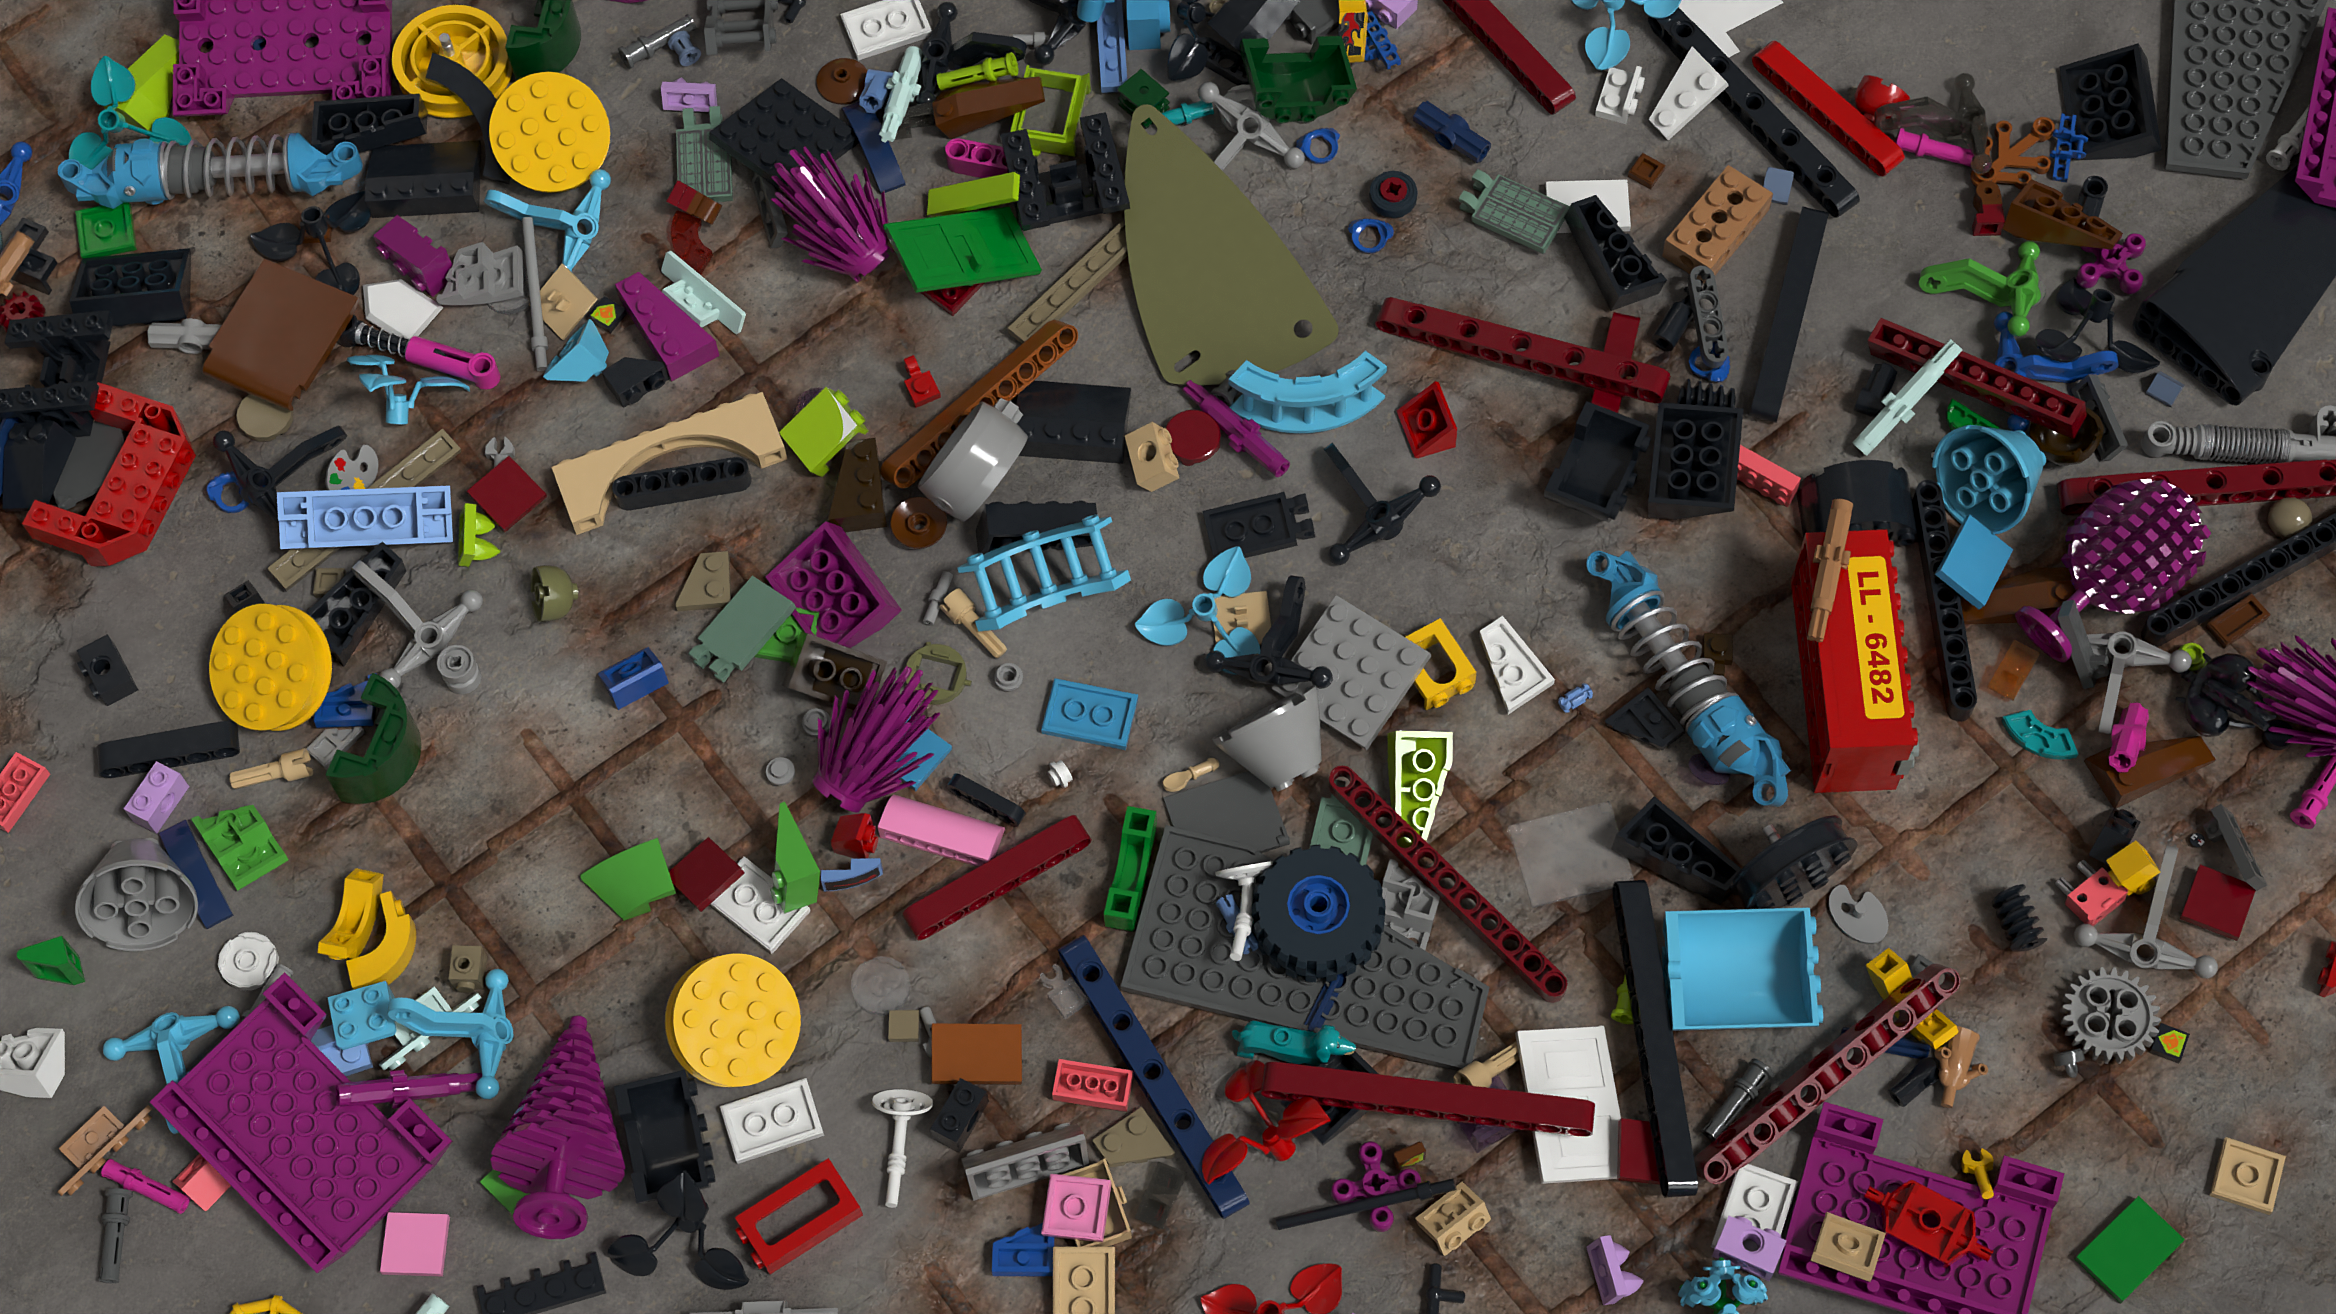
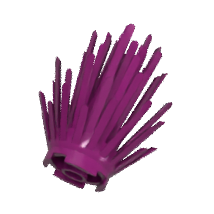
M805 146L803 147V152L813 164L812 166L802 154H799L795 149L790 150V155L801 167L791 168L790 174L781 163L774 164L778 174L789 186H786L777 176L771 177L779 185V188L808 217L781 193L775 192V195L787 207L776 198L771 200L801 225H793L796 230L792 231L794 235L801 239L796 241L787 237L781 239L810 252L808 253L809 256L820 260L816 262L804 259L801 262L849 275L857 284L861 281V278L858 276L859 274L865 276L872 272L890 256L886 251L889 249L892 253L895 251L883 229V224L889 223L885 190L881 193L882 206L880 207L878 199H874L866 167L863 170L866 181L863 189L857 174L853 175V180L850 183L851 189L829 151L827 150L826 156L821 153L820 158L839 187L838 189L819 161L812 156Z
M2294 635L2295 640L2306 649V653L2299 648H2294L2293 651L2283 642H2281L2282 652L2276 648H2272L2269 651L2262 647L2256 651V655L2268 663H2265L2263 669L2259 670L2248 666V670L2260 679L2256 678V683L2253 681L2246 683L2300 711L2269 698H2263V701L2269 705L2258 701L2254 703L2263 709L2283 716L2285 721L2314 728L2330 735L2279 727H2270L2268 730L2294 735L2285 743L2322 745L2313 746L2310 750L2318 752H2309L2304 757L2336 755V661L2329 654H2326L2324 658L2315 648L2312 649L2297 635ZM2331 638V644L2336 650V640Z
M906 666L895 681L897 671L894 667L866 713L880 686L878 681L872 684L876 675L875 670H873L859 702L848 720L839 745L838 740L847 707L849 691L845 690L839 717H837L838 698L836 695L834 696L828 737L826 730H822V720L818 718V771L812 780L814 786L826 798L831 794L836 799L842 801L840 807L857 813L860 812L867 802L897 792L916 783L911 780L900 784L902 780H899V778L919 768L920 766L918 765L934 756L933 753L926 754L896 773L893 772L917 755V752H912L901 761L896 762L929 729V726L940 715V712L934 713L932 717L927 718L925 715H921L936 696L938 690L932 691L917 709L924 700L926 692L933 684L931 682L923 690H915L923 675L922 670L915 672L900 694L899 691L912 672V669Z

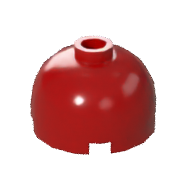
M1865 75L1854 95V103L1857 110L1875 126L1877 123L1883 125L1894 123L1906 111L1910 103V97L1892 83L1888 87L1881 84L1883 79Z

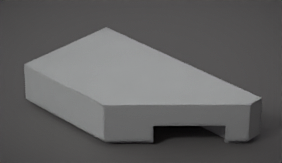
M361 727L338 730L337 728L325 729L306 749L313 759L328 770L336 750L346 752L365 732Z

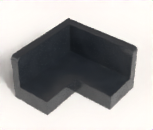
M22 218L0 250V254L17 231L35 241L11 277V280L50 295L52 289L46 280L58 263L54 257L37 251L49 231L43 225Z

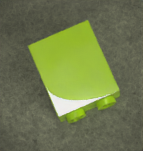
M825 387L779 432L808 470L821 477L830 470L826 463L857 433L860 432L865 435L869 431L863 424L866 421L865 418L857 410H852L848 406L850 401L847 396L839 389L834 391L828 387Z

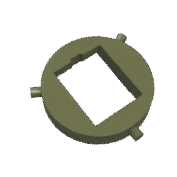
M926 642V646L915 651L907 661L906 666L910 667L912 672L907 678L906 684L909 683L917 669L920 668L922 659L956 666L958 669L951 690L931 686L922 701L924 702L932 691L938 690V693L929 704L940 705L950 702L963 691L965 685L971 686L972 681L967 680L965 662L955 649L942 644ZM919 683L915 690H923L926 684Z

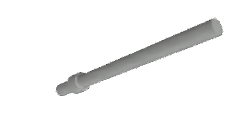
M532 217L522 218L533 328L531 346L532 351L535 352L537 371H545L547 369L546 350H548V339L544 336L534 224Z

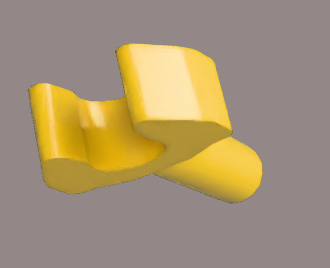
M1982 1148L1980 1161H1974L1971 1158L1970 1152L1966 1150L1962 1157V1171L1975 1174L1983 1199L1992 1198L1994 1192L1987 1171L1993 1169L1994 1159L1992 1155Z

